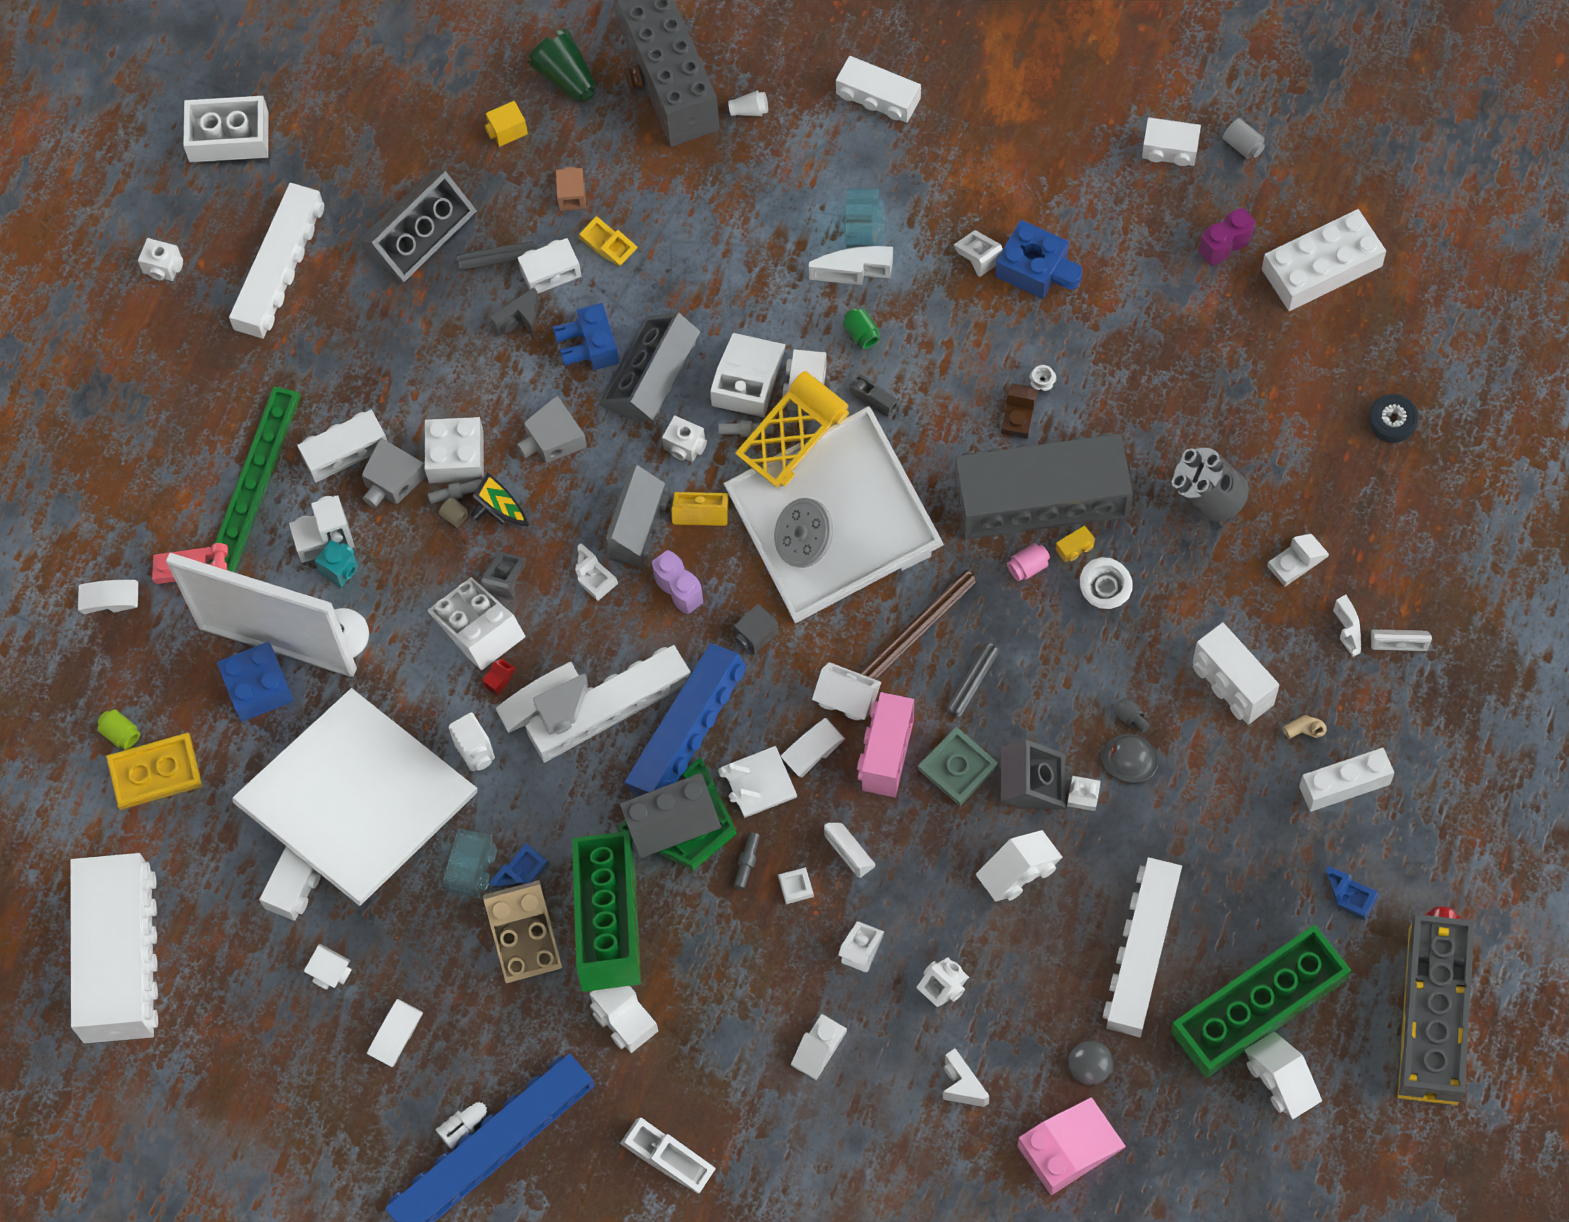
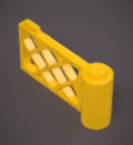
M803 371L793 381L785 396L735 454L777 489L780 485L786 487L795 476V473L792 471L827 430L836 423L840 425L849 414V411H847L848 404L809 372ZM792 401L798 406L799 417L783 418L784 407ZM802 410H803L806 414H808V416H803ZM815 420L821 425L815 434L804 435L803 421ZM799 422L800 435L785 437L784 423ZM780 424L781 437L766 439V428L769 425ZM801 441V450L797 455L786 456L785 442ZM781 443L782 456L767 458L766 444ZM762 445L763 458L750 459L745 453L751 446ZM783 461V471L775 479L768 473L767 463ZM763 463L764 469H762L758 464Z

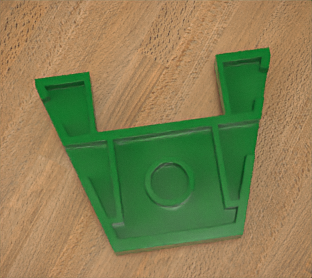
M701 757L681 775L683 779L702 773L722 828L656 852L693 871L737 834ZM626 820L616 828L618 832H630Z

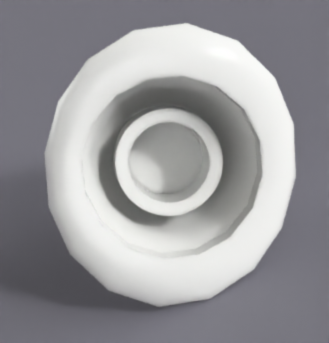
M1100 557L1091 560L1084 566L1080 575V588L1083 596L1090 604L1102 609H1112L1121 606L1129 599L1132 592V578L1129 571L1120 562L1112 558Z

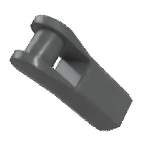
M859 375L857 377L858 382L855 385H851L849 391L855 397L869 403L887 416H891L897 408L899 400L879 388L865 376ZM866 388L870 390L869 394L864 392Z

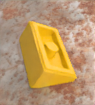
M674 492L672 523L675 525H727L729 494Z

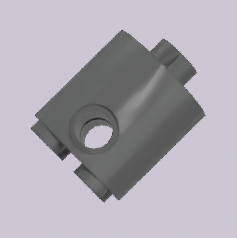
M1189 448L1184 451L1182 459L1175 468L1172 485L1180 495L1206 518L1213 521H1224L1234 517L1242 510L1248 498L1249 487L1247 480L1225 458L1211 448Z

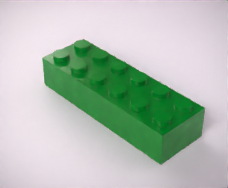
M622 831L572 838L576 969L582 992L640 985L641 972L635 856L630 832Z
M1314 924L1174 1021L1171 1034L1207 1079L1242 1055L1245 1049L1275 1032L1348 980L1351 969Z

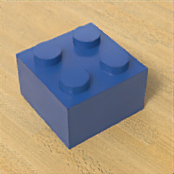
M270 641L217 662L241 722L294 701Z

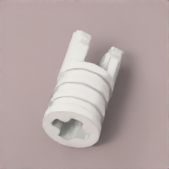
M476 1102L462 1113L457 1111L455 1115L442 1123L435 1131L444 1143L453 1150L461 1138L468 1133L475 1132L473 1127L486 1117L487 1107H485L483 1102ZM463 1124V1126L456 1130L452 1135L447 1137V1135L454 1131L458 1126Z

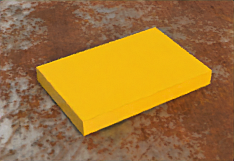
M189 732L106 756L117 805L120 810L203 787Z

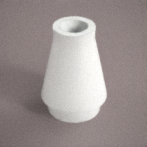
M758 90L728 102L731 116H762L763 113H768L766 93H759Z

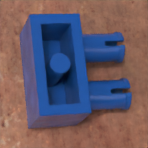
M603 302L577 309L578 317L576 321L553 326L557 343L581 336V339H584L583 344L560 349L564 366L587 359L591 361L593 371L619 364L617 347Z

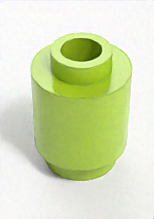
M116 709L104 712L98 719V732L118 748L128 750L135 745L140 737L137 726Z

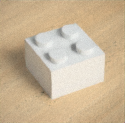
M480 417L425 420V472L429 483L470 482L483 479L484 439Z

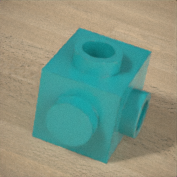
M332 539L315 559L319 573L341 588L358 568L354 550L347 544L341 542L339 545Z

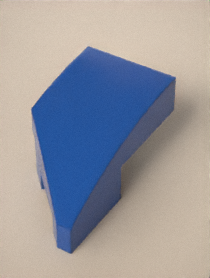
M525 843L509 865L504 864L489 884L493 887H504L533 882L550 862Z
M1328 866L1326 868L1327 875L1339 908L1366 920L1379 897L1378 891L1352 881L1350 875Z

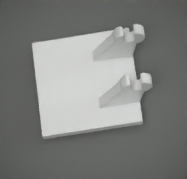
M776 746L725 765L718 770L720 777L728 779L733 790L729 794L730 801L737 802L744 818L797 798L796 791Z

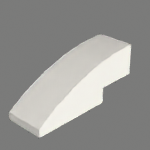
M856 247L824 255L809 262V280L863 285L864 276L891 278L893 247Z
M572 662L540 677L496 707V711L508 733L529 724L533 717L539 715L534 706V697L579 676Z
M643 1118L635 1120L620 1143L653 1167L698 1194L716 1169L669 1134L665 1135Z

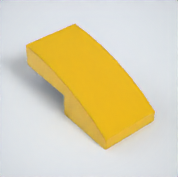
M597 216L578 236L587 246L619 267L638 248L619 230L615 232Z

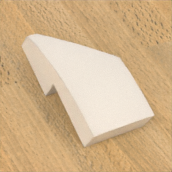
M579 544L577 550L579 553L578 564H576L575 569L578 575V582L591 596L599 601L618 584V581L614 575L598 562L592 552L584 545Z
M1344 595L1336 600L1333 611L1345 627L1341 632L1340 640L1350 654L1355 657L1361 652L1359 618L1347 595Z

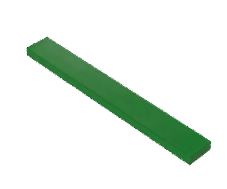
M273 386L215 543H223L228 546V555L225 557L228 571L236 572L300 400L299 392Z

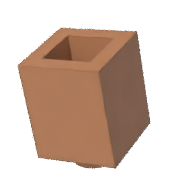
M566 167L556 170L559 210L586 209L583 168Z

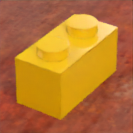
M1084 525L1056 542L1055 550L1065 563L1069 560L1073 561L1082 552H1088L1093 548L1095 538Z

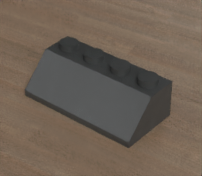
M431 170L359 242L374 261L398 280L405 282L477 210L446 171Z
M679 312L646 316L599 405L636 422L653 421L660 413V406L665 397L671 392L672 384L676 376L684 368V362L689 352L695 347L696 339L701 331Z

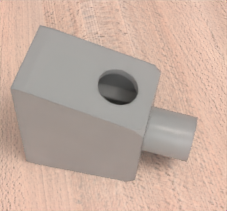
M558 396L525 421L524 426L528 438L517 444L524 458L538 451L545 462H551L587 447L584 433Z
M381 438L362 473L364 484L369 488L363 500L373 508H376L383 498L394 504L399 503L427 476L424 463Z

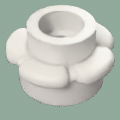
M1046 365L1037 366L1031 371L1029 376L1031 386L1038 390L1048 391L1053 387V383L1056 382L1055 373Z

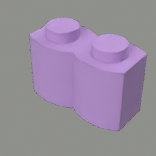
M667 550L652 561L656 583L663 591L671 594L673 603L680 611L689 614L703 604L700 582L692 573L684 570L681 559L675 553Z

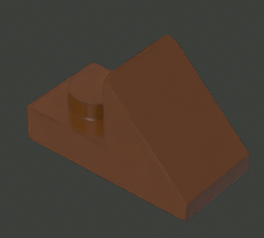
M1011 384L1007 395V405L1001 434L1028 439L1038 389L1025 385Z

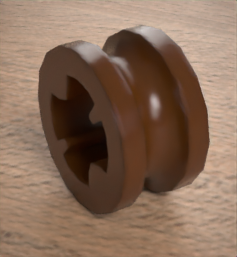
M634 65L633 69L626 67L625 74L630 91H633L634 87L643 88L638 65Z

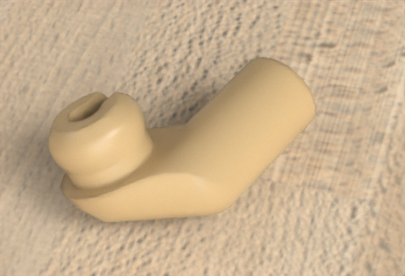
M1304 715L1283 726L1282 730L1288 739L1300 733L1312 737H1322L1325 735L1327 727L1323 721Z

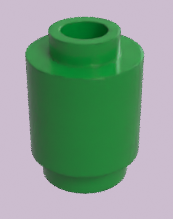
M854 308L846 313L843 326L857 346L868 349L880 340L879 329L865 309Z

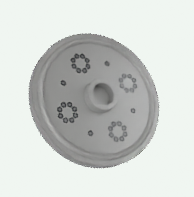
M799 498L789 503L780 513L774 531L775 546L781 559L787 564L799 568L810 567L819 562L829 549L832 540L833 524L830 513L822 503L810 498Z

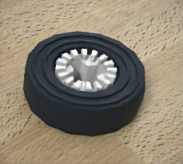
M1399 394L1383 395L1374 402L1369 411L1368 422L1371 431L1376 437L1386 442L1396 443L1412 436L1418 425L1419 414L1414 403L1407 397ZM1392 414L1397 415V420L1395 421V423H1392L1390 421L1389 417H1391Z

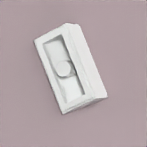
M1371 630V649L1427 651L1432 640V635L1428 631Z
M827 823L824 825L826 839L857 877L861 878L875 867V863L842 823Z

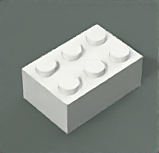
M249 96L184 100L183 146L189 162L268 158L269 112L264 97Z
M1221 623L1197 641L1193 658L1195 672L1199 677L1206 678L1211 683L1212 690L1218 698H1224L1229 703L1230 709L1237 719H1243L1249 725L1274 706L1280 684L1224 623Z

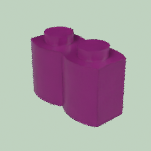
M1244 208L1232 211L1225 217L1223 222L1216 223L1204 231L1201 237L1199 253L1211 266L1222 263L1230 256L1232 251L1240 250L1249 244L1253 237L1256 221Z

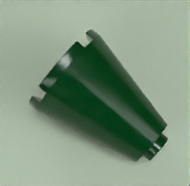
M560 29L555 32L558 35L556 38L551 40L548 36L536 46L529 55L531 60H528L527 63L576 102H588L595 96L596 92L594 90L597 85L572 34L568 29Z

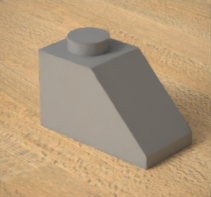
M585 673L533 698L534 706L549 735L555 732L556 734H562L572 727L571 724L575 723L588 687Z

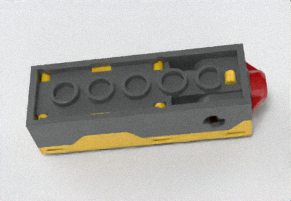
M1434 907L1425 915L1415 914L1409 927L1397 1098L1458 1105L1465 1093L1475 921L1461 919L1449 907Z

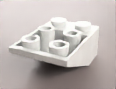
M733 333L718 365L711 387L712 406L765 418L784 354L785 344Z
M472 577L428 609L429 614L481 671L526 637L514 615Z

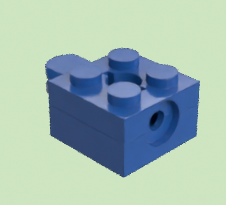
M1020 220L996 261L995 277L1044 299L1052 283H1056L1069 290L1077 288L1082 279V267L1067 259L1069 241Z

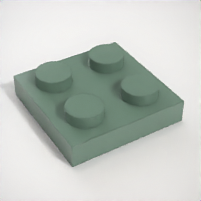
M955 727L918 765V770L956 804L961 806L998 768L999 763L958 727Z

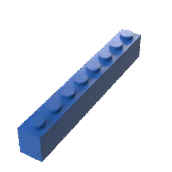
M570 1053L565 1057H558L550 1064V1070L542 1077L537 1075L529 1081L526 1086L527 1089L519 1096L517 1094L511 1096L504 1103L503 1106L505 1108L495 1115L493 1113L482 1121L479 1130L473 1135L468 1133L461 1138L457 1144L458 1147L450 1154L448 1152L442 1154L435 1161V1166L429 1172H422L412 1180L410 1188L404 1193L400 1191L393 1195L388 1201L389 1205L385 1208L394 1222H435L594 1088L593 1079Z

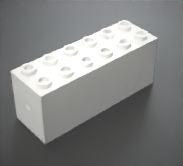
M140 853L71 859V1028L83 1043L154 1037V1028L158 1027L157 1010H153V1000L158 998L157 983L153 982V972L157 971L156 954H153V944L157 943L156 927L152 926V916L157 914L156 900L152 899V889H156V875L154 871L150 870L149 862H145Z

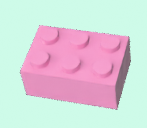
M880 692L879 701H873L870 713V718H872L871 725L866 729L864 754H860L858 762V780L862 781V791L896 798L914 722V699Z

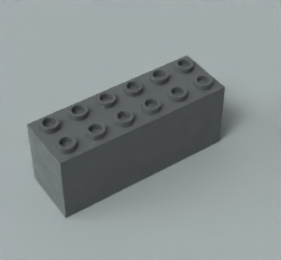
M614 0L617 24L635 65L639 67L642 82L670 147L720 130L717 96L675 1Z
M1103 433L1098 437L1092 438L1080 436L1070 441L1058 442L1051 440L1042 445L1031 446L1029 444H1022L1013 449L994 448L985 453L966 452L961 456H956L955 484L965 540L1130 517L1133 491L1121 434Z

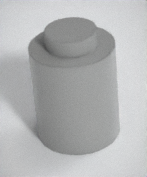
M1240 118L1232 122L1223 135V140L1247 159L1252 156L1256 158L1265 147L1263 144L1264 137Z

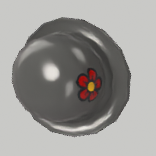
M1123 734L1116 736L1108 741L1102 750L1101 761L1105 770L1121 781L1131 783L1143 782L1151 778L1158 769V756L1155 748L1148 740L1139 735Z

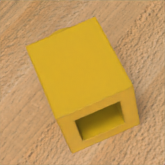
M515 101L486 113L488 124H485V129L490 139H496L499 147L528 135L526 121Z

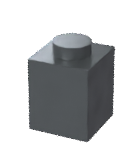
M757 604L734 625V639L742 649H749L756 654L779 633L778 621Z

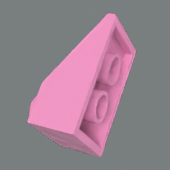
M1092 1097L1040 1123L1018 1138V1148L1050 1195L1055 1194L1126 1147Z

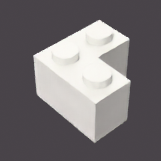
M338 495L322 497L317 502L311 503L314 516H301L294 522L289 523L301 563L316 559L331 539L339 545L343 542L351 548L355 547Z
M1043 830L1009 839L976 873V876L995 901L1007 898L1010 901L1023 892L1021 887L1025 883H1029L1039 876L1046 878L1056 870L1055 864L1062 856Z
M630 986L594 990L590 993L592 1000L590 1007L594 1012L592 1015L602 1027L607 1025L612 1030L613 1034L611 1037L620 1049L626 1047L632 1053L658 1032L657 1023L638 1002L636 993Z
M1272 1032L1245 1049L1249 1058L1247 1062L1248 1069L1255 1078L1260 1077L1266 1087L1272 1091L1273 1096L1270 1099L1279 1113L1284 1112L1291 1119H1294L1322 1102L1303 1055L1276 1032Z

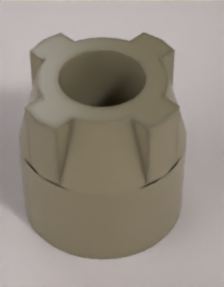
M453 497L447 499L439 510V515L455 527H459L469 515L468 510Z

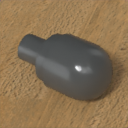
M1122 699L1117 703L1115 708L1116 715L1126 726L1131 728L1136 726L1142 733L1149 729L1150 724L1144 719L1145 713L1143 709L1133 700Z

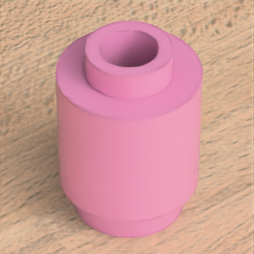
M1032 543L1011 556V560L1007 562V567L1015 580H1027L1049 566L1048 559H1050V556L1043 545L1038 546L1036 543Z

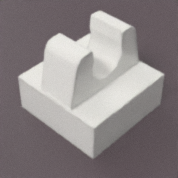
M1072 776L1067 806L1096 811L1101 781Z

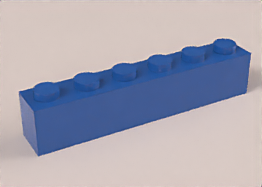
M712 643L709 644L624 782L634 796L638 797L676 783L680 775L686 771L691 757L700 748L704 736L709 728L714 725L721 708L728 702L737 682L744 676L747 667L738 653Z

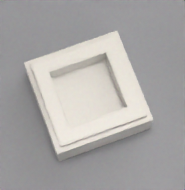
M806 867L778 875L786 904L814 897Z

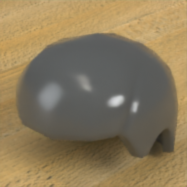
M1096 1040L1083 1041L1076 1045L1069 1054L1068 1069L1073 1078L1083 1085H1098L1113 1073L1114 1057L1106 1045Z

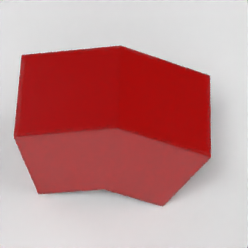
M503 659L494 661L489 672L482 679L483 686L498 696L510 681L516 668Z

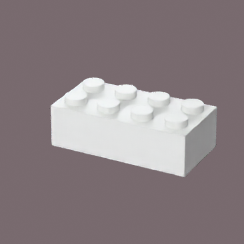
M1359 209L1266 253L1264 255L1262 271L1288 311H1291L1382 267L1386 249Z

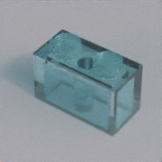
M458 828L442 881L446 891L479 898L481 890H486L489 882V873H487L489 862L493 863L495 861L497 846H494L491 835Z

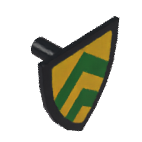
M487 472L473 494V497L480 504L471 512L472 518L479 521L488 512L502 525L509 521L516 525L528 527L529 523L517 501L498 480Z

